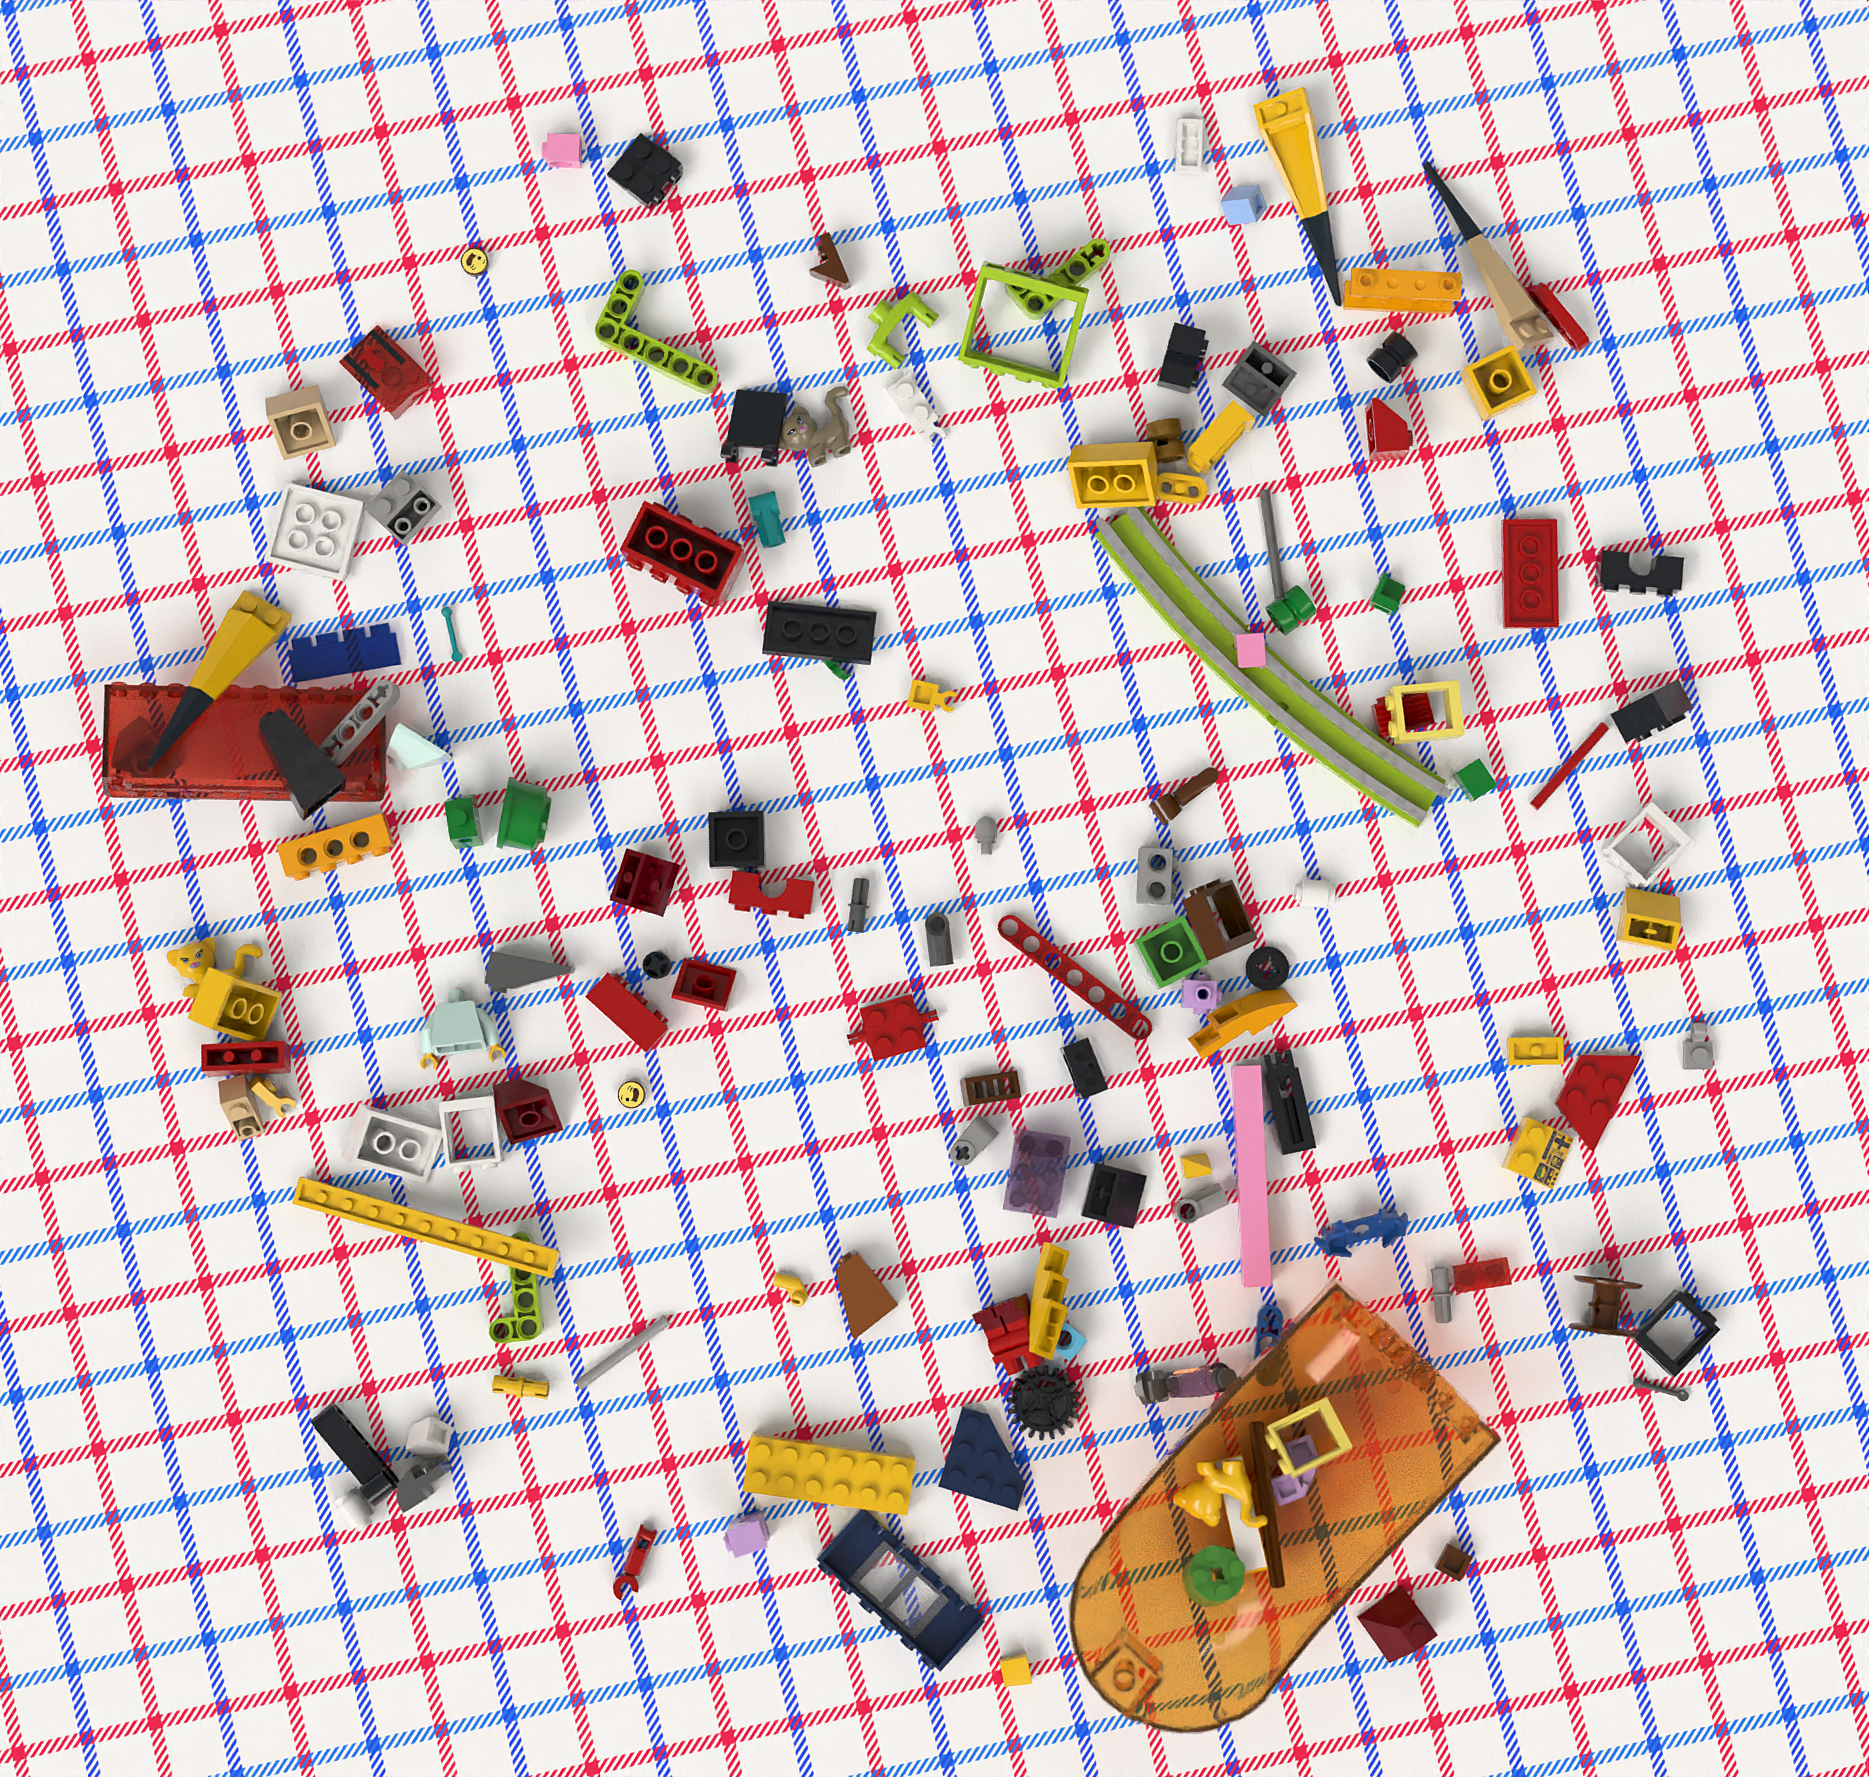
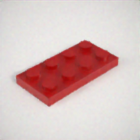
M1503 519L1501 521L1503 629L1559 628L1557 519Z

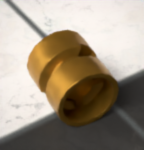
M1162 419L1146 424L1148 441L1153 442L1157 464L1175 462L1186 458L1184 442L1179 440L1183 435L1180 419Z

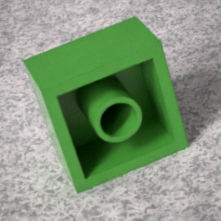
M1184 915L1133 941L1158 990L1209 964Z

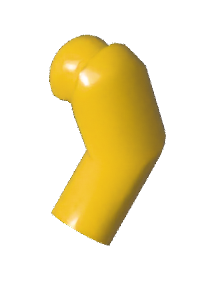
M776 1272L773 1286L787 1289L791 1303L796 1307L803 1306L808 1299V1293L801 1279Z

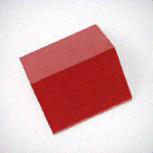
M684 958L671 998L727 1012L737 971Z

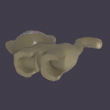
M845 386L835 387L827 392L824 403L833 416L822 428L818 429L815 420L809 416V412L804 407L799 405L795 407L792 415L783 423L778 449H790L797 452L810 449L808 460L812 468L826 463L825 455L829 450H831L835 458L849 454L851 450L848 438L849 423L845 419L842 409L835 402L836 398L847 396L848 389Z

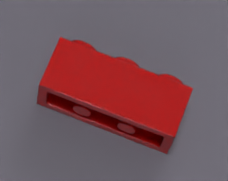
M607 972L585 997L648 1053L670 1029L666 1025L669 1020L660 1011L656 1010L653 1013L645 1005L649 1001L638 991L632 994L626 988L628 982L617 972L614 976Z
M284 1040L201 1044V1072L208 1077L291 1073V1046Z

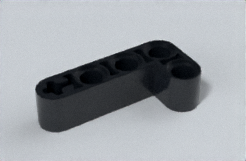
M335 1403L329 1404L311 1420L315 1430L360 1482L361 1486L359 1489L369 1503L377 1506L397 1489L400 1480Z

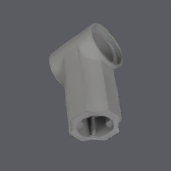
M1216 1183L1185 1199L1178 1200L1174 1204L1172 1212L1178 1222L1190 1224L1229 1205L1224 1190L1219 1183ZM1185 1203L1190 1204L1193 1208V1214L1189 1219H1184L1180 1214V1208Z

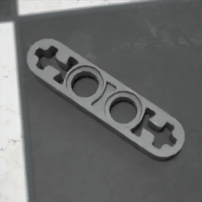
M379 680L324 740L319 749L335 766H339L346 760L397 703L400 697L399 687L388 680ZM385 689H387V693H388V695H387L386 698H385V693H384ZM371 706L373 713L369 719L364 720V711ZM353 726L355 729L354 736L346 740V731ZM333 749L332 752L334 756L331 758L332 754L330 753V751Z

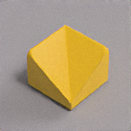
M1206 1153L1180 1157L1183 1177L1186 1179L1211 1175L1213 1173Z
M1026 1653L999 1659L1005 1687L1032 1684Z

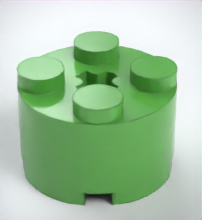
M1216 1545L1206 1547L1191 1557L1184 1566L1182 1580H1184L1185 1591L1188 1597L1200 1606L1215 1607L1222 1605L1240 1592L1244 1583L1245 1566L1239 1557L1228 1548ZM1211 1572L1215 1574V1578L1217 1579L1216 1581H1213L1211 1579L1213 1576Z

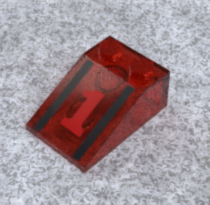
M378 325L339 361L351 376L395 420L434 384L431 377Z

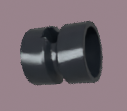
M1395 331L1382 343L1383 349L1376 348L1366 359L1367 364L1375 374L1387 383H1392L1402 373L1401 366L1406 367L1418 357L1414 346Z

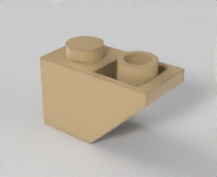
M245 1074L219 1081L220 1105L238 1140L241 1141L264 1134L265 1128L257 1101Z

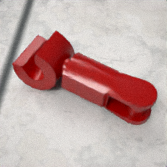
M643 1524L640 1525L623 1570L626 1572L618 1575L613 1581L614 1595L620 1601L623 1597L620 1586L623 1583H629L632 1591L638 1593L639 1586L635 1577L640 1576L656 1537V1529L651 1531L643 1528ZM639 1538L649 1542L646 1549L637 1546Z

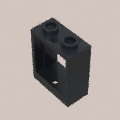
M1084 1038L1060 1048L1080 1099H1086L1109 1089L1089 1038Z
M1674 1289L1635 1330L1638 1337H1630L1672 1377H1676L1720 1331L1715 1325L1717 1319L1706 1309L1702 1312L1694 1305L1697 1300L1686 1290L1681 1292ZM1678 1302L1704 1329L1672 1360L1646 1334Z

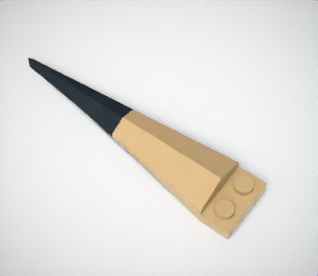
M1427 161L1423 168L1448 207L1470 249L1488 290L1502 331L1517 351L1549 343L1555 336L1550 331L1547 322L1539 316L1542 313L1541 309Z

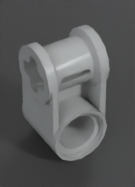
M978 1115L963 1131L962 1136L953 1144L950 1150L951 1160L958 1166L968 1165L992 1142L999 1132ZM957 1147L960 1149L967 1147L969 1149L967 1152L969 1159L962 1158L958 1160L956 1158L958 1153L955 1149Z

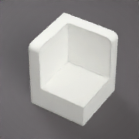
M433 1416L412 1424L409 1429L406 1450L425 1460L448 1452L452 1426Z

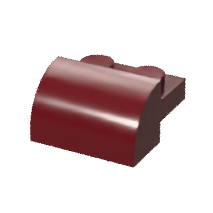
M626 848L609 900L663 917L680 865Z

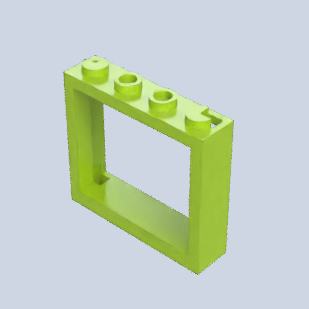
M984 261L976 285L958 360L963 361V364L969 365L970 368L978 369L979 366L989 368V372L995 375L1004 376L1005 373L1015 375V379L1021 382L1030 383L1031 380L1041 382V386L1047 389L1049 387L1057 389V387L1063 388L1089 289ZM988 279L1077 302L1059 373L970 349Z

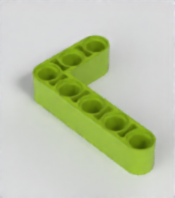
M636 270L624 271L620 275L596 323L595 334L599 343L700 393L711 394L714 392L719 384L714 368L628 327L644 294L645 284L641 274ZM630 279L639 281L638 287L634 290L625 288L626 282ZM618 303L627 305L626 311L622 314L613 312V308ZM611 327L615 329V334L611 338H603L601 336L603 329ZM630 339L640 341L638 348L635 350L625 348L626 343ZM659 350L664 353L663 359L659 362L650 360L652 352ZM684 362L689 365L688 370L681 374L674 371L676 364ZM710 374L713 376V380L708 385H701L698 382L700 376Z

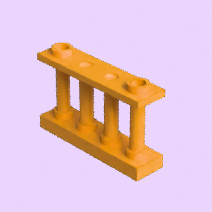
M1352 268L1351 281L1344 282L1343 310L1451 315L1453 301L1461 300L1462 273Z

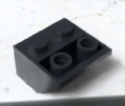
M1093 1162L1080 1215L1134 1229L1147 1175Z

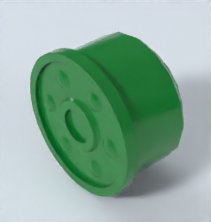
M514 777L508 778L496 848L503 849V846L534 851L537 849L538 843H544L552 800L551 797L547 796L548 790L545 786L515 781Z

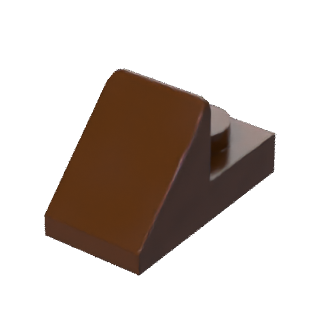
M830 233L820 235V245L816 247L821 260H827L828 262L809 269L810 276L844 290L849 289L850 281Z

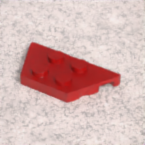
M1578 1055L1554 1104L1568 1120L1572 1129L1577 1132L1586 1144L1585 1146L1588 1150L1594 1152L1641 1057L1628 1055Z

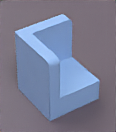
M1259 185L1231 188L1220 201L1229 225L1257 222L1268 208Z

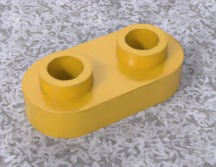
M1169 472L1157 476V498L1162 501L1197 505L1207 495V485L1199 477ZM1164 483L1169 484L1171 491L1164 492L1161 489V485ZM1194 487L1198 490V494L1191 496L1188 493V489Z

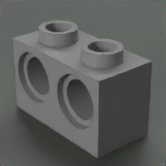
M1138 849L1136 904L1170 905L1171 899H1176V883H1172V872H1177V856L1173 855V849ZM1158 855L1164 859L1165 867L1162 870H1155L1151 867L1150 860L1153 856ZM1152 883H1159L1163 886L1164 894L1162 897L1155 898L1150 894L1149 887Z

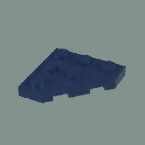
M962 1406L938 1487L1018 1511L1026 1484L992 1419L987 1413Z

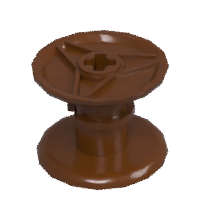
M1574 1275L1576 1281L1594 1284L1592 1302H1588V1306H1591L1589 1324L1570 1323L1568 1328L1605 1335L1638 1337L1635 1331L1617 1328L1619 1310H1622V1306H1620L1622 1288L1641 1289L1644 1284L1612 1278Z

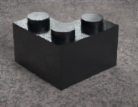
M1174 322L1157 386L1185 394L1189 393L1190 387L1196 388L1200 372L1195 371L1198 361L1203 362L1209 340L1204 339L1205 330Z
M1679 679L1610 715L1625 743L1636 739L1637 743L1652 736V729L1657 728L1661 732L1687 718L1684 713L1693 709V706Z

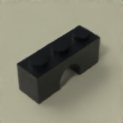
M1602 550L1597 554L1595 587H1602L1604 592L1615 593L1619 592V589H1628L1629 593L1633 595H1645L1646 591L1657 592L1656 596L1673 597V594L1682 590L1683 557L1656 555L1651 559L1648 575L1643 576L1631 570L1629 565L1630 553Z

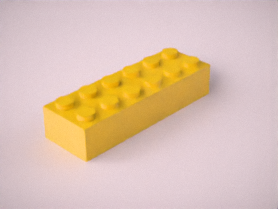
M752 1433L743 1492L907 1516L916 1457Z

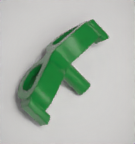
M822 660L839 679L845 681L851 676L850 673L846 674L837 666L839 662Z

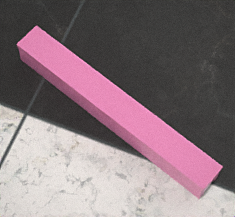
M1261 1065L1233 1066L1231 1068L1241 1285L1244 1288L1272 1286Z

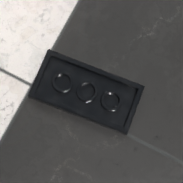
M768 601L762 654L871 665L877 612Z

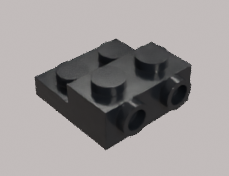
M640 133L610 169L607 177L650 210L653 205L658 206L666 196L665 191L671 184L674 186L678 183L683 175V166L662 147L659 148Z

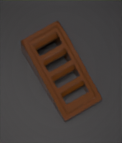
M1017 1071L960 1080L964 1107L1021 1098ZM1004 1078H1008L1011 1094H1006ZM993 1080H997L998 1096H995ZM986 1081L988 1097L984 1098L982 1082ZM972 1083H975L977 1099H974Z

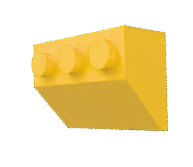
M1153 442L1073 446L1067 466L1077 509L1156 505L1157 460Z

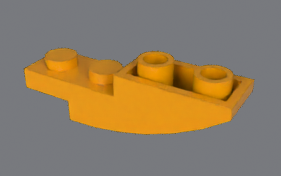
M1273 989L1250 994L1208 1014L1206 1017L1210 1024L1187 1039L1204 1060L1247 1030L1252 1036L1256 1035L1298 1005L1285 989Z

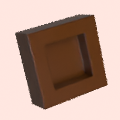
M1446 1543L1434 1568L1460 1582L1473 1557Z

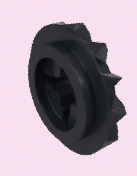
M1269 946L1258 948L1250 954L1246 961V975L1249 981L1261 990L1276 989L1288 977L1289 962L1283 952L1277 948ZM1269 957H1271V967L1278 970V972L1268 973L1265 980H1263V970L1256 967V964H1265Z

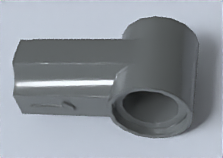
M940 912L931 913L925 920L930 967L954 964L949 920ZM941 917L944 920L945 927L941 932H933L930 929L929 922L932 918Z

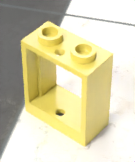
M1458 680L1393 686L1388 690V694L1385 695L1386 709L1391 711L1392 720L1388 723L1390 738L1394 737V745L1458 739L1465 735ZM1443 691L1447 729L1406 733L1401 695Z
M1327 1397L1267 1426L1268 1434L1264 1435L1270 1449H1276L1281 1457L1277 1462L1284 1476L1289 1474L1292 1480L1352 1450V1445ZM1319 1412L1337 1448L1295 1468L1277 1432Z

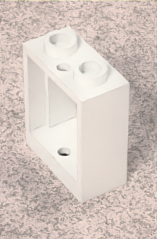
M1651 801L1646 803L1602 851L1606 854L1605 860L1612 867H1619L1626 873L1624 878L1632 886L1643 888L1647 887L1692 839ZM1645 817L1673 845L1642 876L1615 848Z
M494 1096L439 1102L446 1168L453 1167L455 1173L471 1171L470 1165L481 1164V1169L498 1167L497 1162L504 1161L500 1119L495 1107ZM489 1107L495 1155L456 1160L451 1112Z

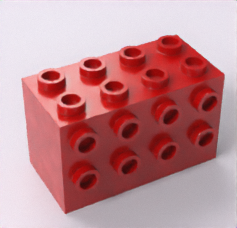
M644 500L620 547V551L625 558L624 561L627 562L626 565L639 572L644 568L649 571L653 579L663 584H666L668 580L674 583L675 589L688 596L694 593L698 595L700 602L712 608H715L716 604L723 607L747 559L744 549L741 548L742 545L730 538L724 540L718 537V533L708 527L703 526L700 528L692 524L693 521L681 514L675 516L669 513L668 508L657 502L651 504Z

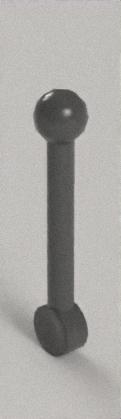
M1635 1378L1633 1381V1386L1636 1389L1647 1388L1675 1396L1680 1401H1686L1689 1398V1394L1684 1390L1674 1391L1643 1382L1641 1378Z

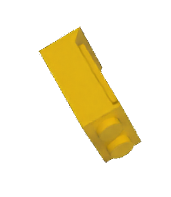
M1232 400L1190 446L1186 454L1189 468L1197 474L1201 472L1206 475L1241 437L1243 432L1252 429L1256 419L1236 401Z

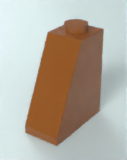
M849 1251L837 1261L840 1266L836 1268V1274L851 1336L856 1339L897 1307L898 1302L858 1252L852 1255Z

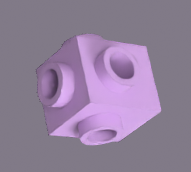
M1194 975V980H1182L1181 1008H1193V1014H1209V1009H1216V1003L1221 1004V987H1217V981H1210L1209 975ZM1199 990L1205 992L1203 1000L1198 997Z

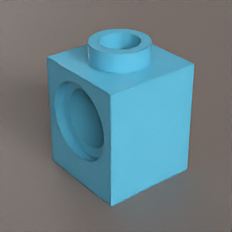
M1064 1320L1062 1330L1070 1332L1071 1340L1066 1345L1057 1343L1055 1350L1070 1362L1088 1340Z

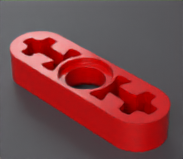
M1540 282L1529 291L1530 296L1573 350L1580 352L1590 344V340L1584 330L1544 283Z

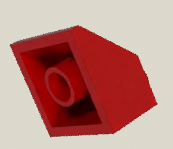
M1372 398L1365 408L1369 462L1402 460L1410 450L1409 447L1413 446L1412 430H1408L1407 422L1379 398Z

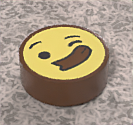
M470 248L463 253L461 266L468 275L478 277L487 271L489 260L481 249Z
M636 1081L625 1082L618 1090V1100L626 1108L639 1107L646 1097L644 1087Z

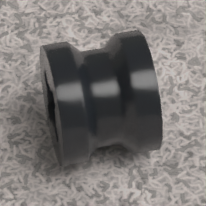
M655 951L646 955L642 966L645 974L650 978L662 979L669 974L671 961L664 953Z

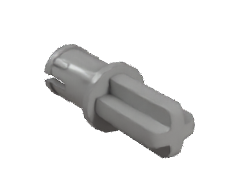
M1449 1268L1431 1269L1433 1294L1430 1295L1434 1297L1436 1323H1449L1452 1321L1450 1296H1453V1293L1449 1289Z

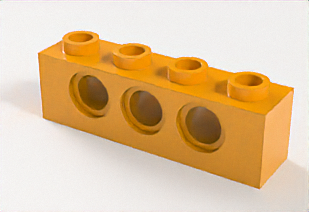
M380 813L276 846L285 876L288 878L294 877L295 881H300L311 877L310 872L320 870L321 873L337 869L336 864L347 862V865L363 861L362 856L373 853L374 857L388 854V848L395 847L387 817L385 814ZM362 833H367L369 843L366 847L360 848L357 845V837ZM336 841H340L343 844V851L341 854L333 856L330 850L331 845ZM314 849L317 853V858L313 863L307 864L304 855L308 850Z

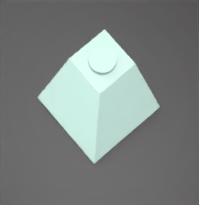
M400 723L396 726L385 754L391 757L389 763L402 771L405 767L416 770L450 762L452 756Z

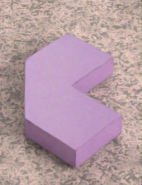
M1310 1434L1284 1444L1295 1468L1319 1457ZM1317 1468L1293 1480L1289 1474L1285 1476L1283 1474L1271 1479L1273 1493L1279 1507L1306 1496Z

